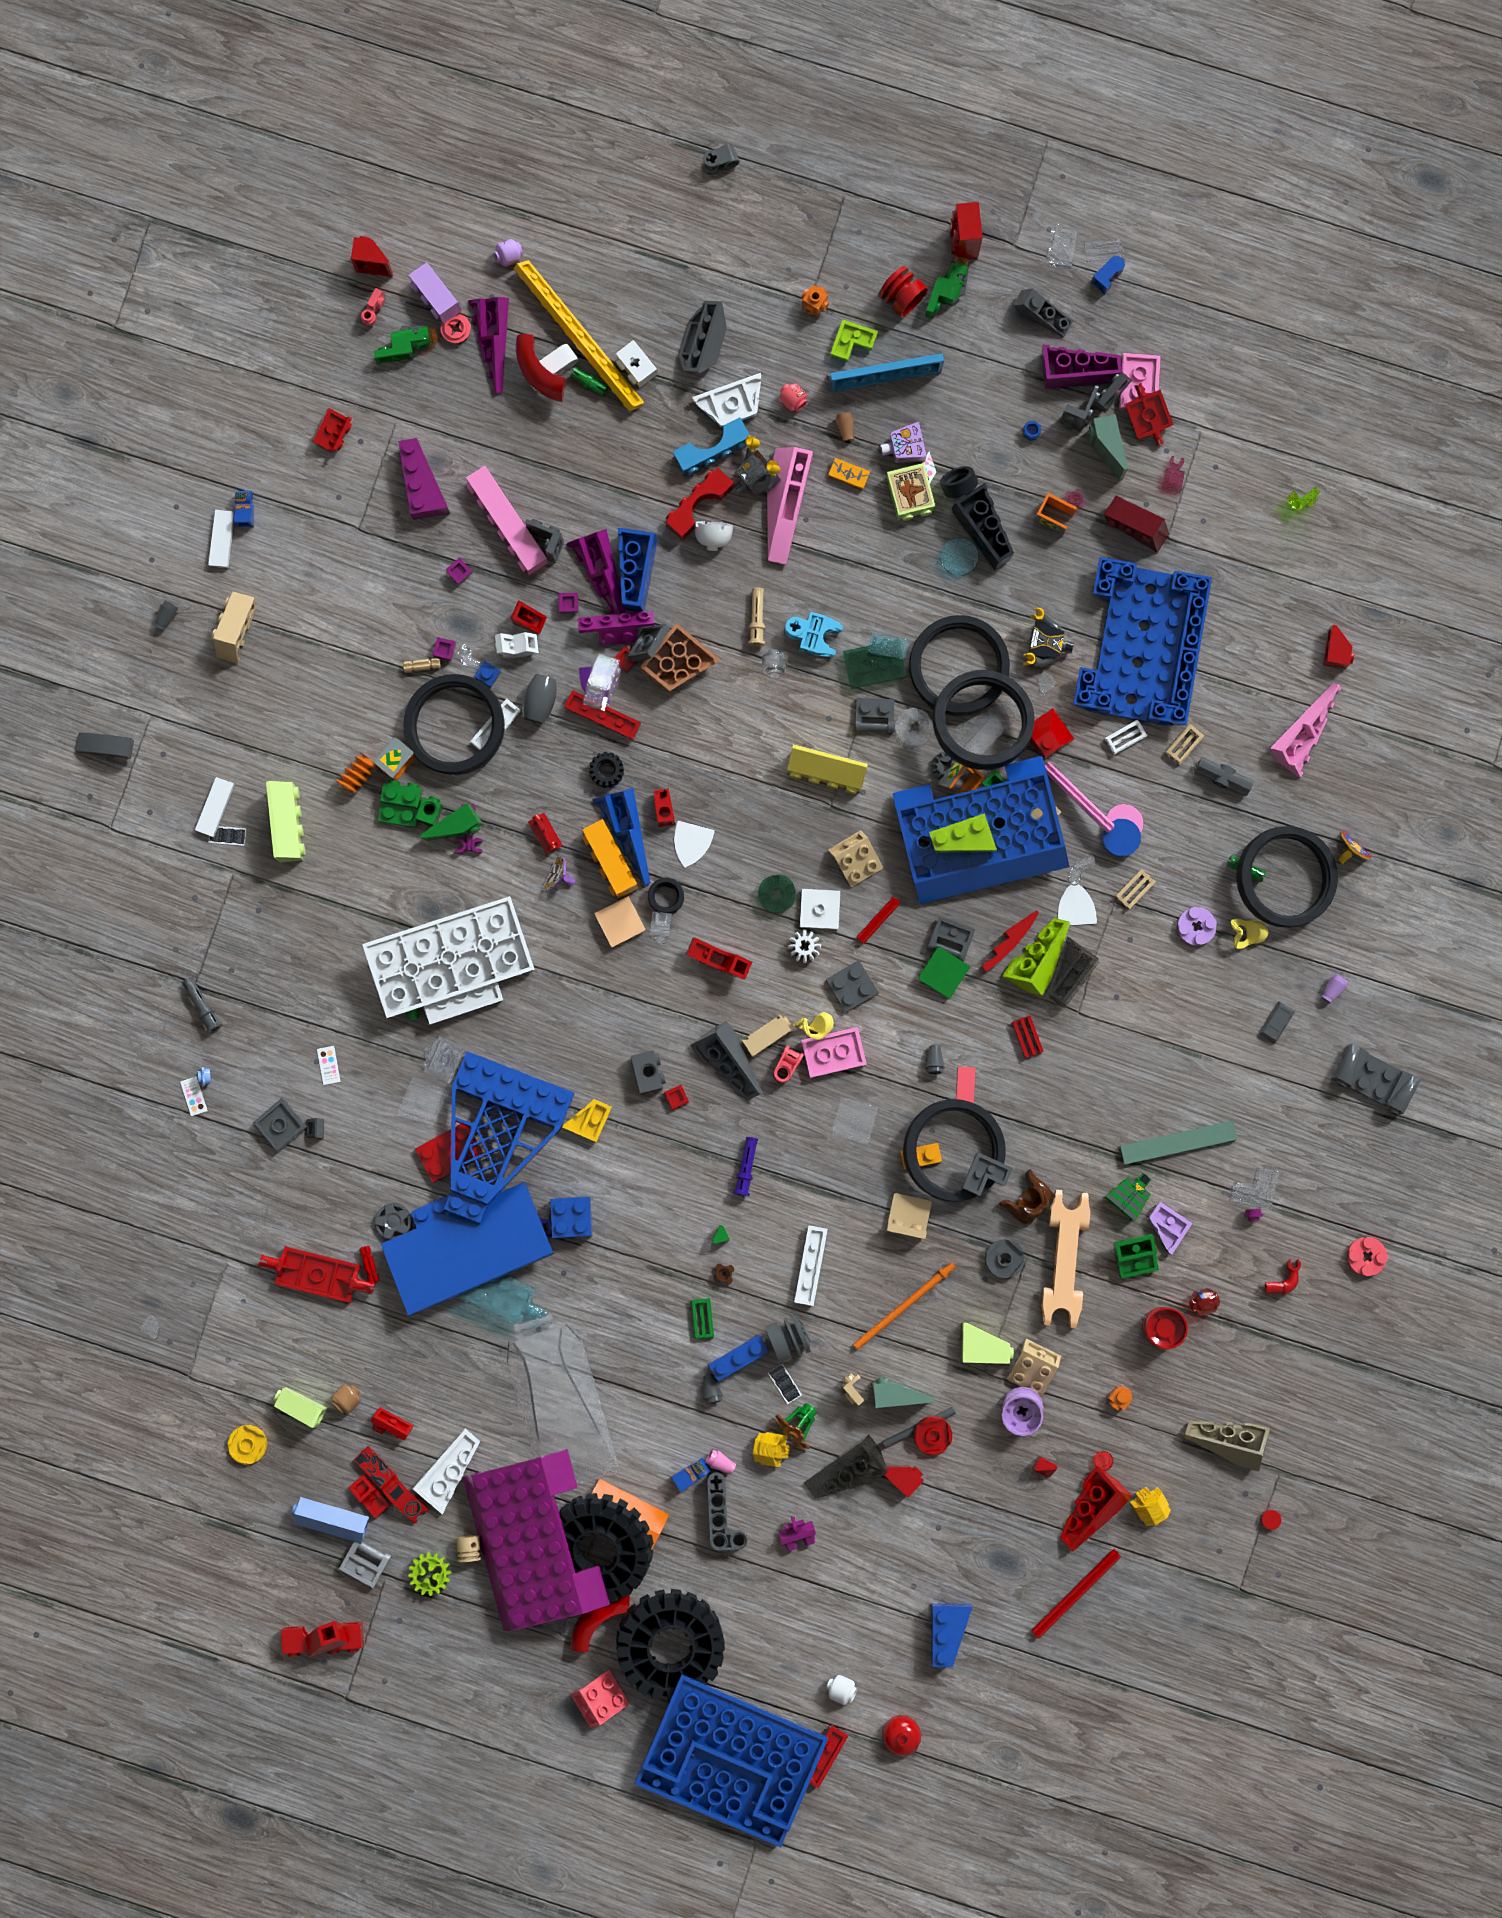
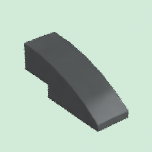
M79 733L76 752L131 759L134 740L122 736Z

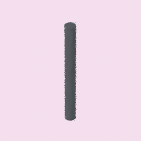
M953 1407L934 1416L946 1419L956 1413ZM916 1425L883 1440L885 1448L913 1435Z

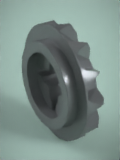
M940 752L936 755L931 764L932 773L938 780H941L949 770L947 769L942 773L944 767L942 763H947L951 760V767L955 762L945 752Z

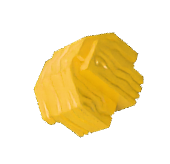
M771 1432L759 1433L754 1443V1461L766 1466L781 1467L780 1462L782 1458H788L790 1446L786 1445L787 1435Z
M1144 1487V1489L1142 1488L1139 1492H1136L1137 1498L1130 1503L1137 1516L1146 1526H1154L1167 1519L1171 1510L1166 1498L1158 1487L1152 1491Z

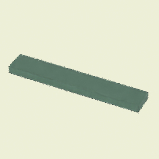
M1229 1121L1119 1147L1123 1164L1125 1165L1237 1140L1234 1122Z

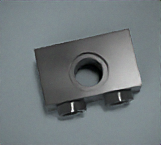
M653 1050L632 1055L631 1059L640 1094L663 1089L662 1084H666L663 1072L659 1073L658 1065H661L659 1055L654 1054ZM652 1067L654 1075L646 1077L643 1073L644 1069Z

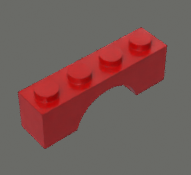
M718 467L714 471L710 470L705 476L706 480L702 484L698 483L692 489V494L688 498L684 497L679 503L680 507L676 511L672 510L666 516V527L680 540L683 541L695 529L692 514L699 502L705 499L722 501L734 488V482Z
M363 1621L342 1623L348 1644L329 1650L327 1654L339 1653V1650L347 1649L349 1653L358 1652L359 1648L364 1646ZM304 1626L284 1627L281 1629L282 1654H288V1657L300 1656V1653L308 1652L305 1640L308 1632Z

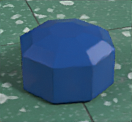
M1028 421L1022 429L1023 436L1029 441L1036 440L1041 434V425L1036 421Z

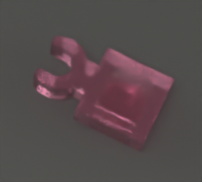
M1171 456L1169 460L1171 469H1165L1162 488L1181 491L1185 471H1181L1180 468L1184 464V458H1181L1179 464H1175L1173 461L1174 456Z

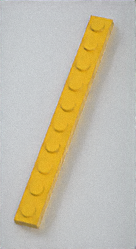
M530 261L517 263L513 269L517 272L520 279L525 282L542 306L547 309L553 319L564 330L565 334L573 341L577 349L582 352L588 362L599 373L600 377L608 384L612 392L617 395L624 407L629 411L641 408L644 401Z

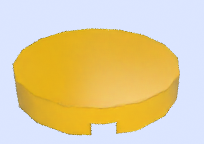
M242 1425L235 1429L229 1436L227 1443L231 1457L236 1462L244 1465L259 1461L266 1453L268 1446L264 1432L253 1425Z

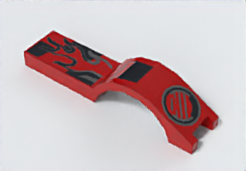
M367 1446L354 1459L381 1488L386 1497L413 1523L418 1521L416 1518L423 1511L427 1512L429 1510L422 1501L417 1499L402 1484L396 1473L370 1446Z

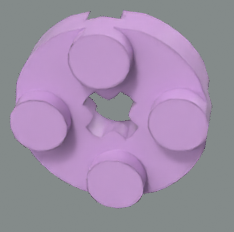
M1193 907L1186 910L1177 922L1180 938L1191 946L1208 943L1216 932V919L1204 908ZM1199 922L1202 928L1201 931L1197 930L1195 932L1192 923Z

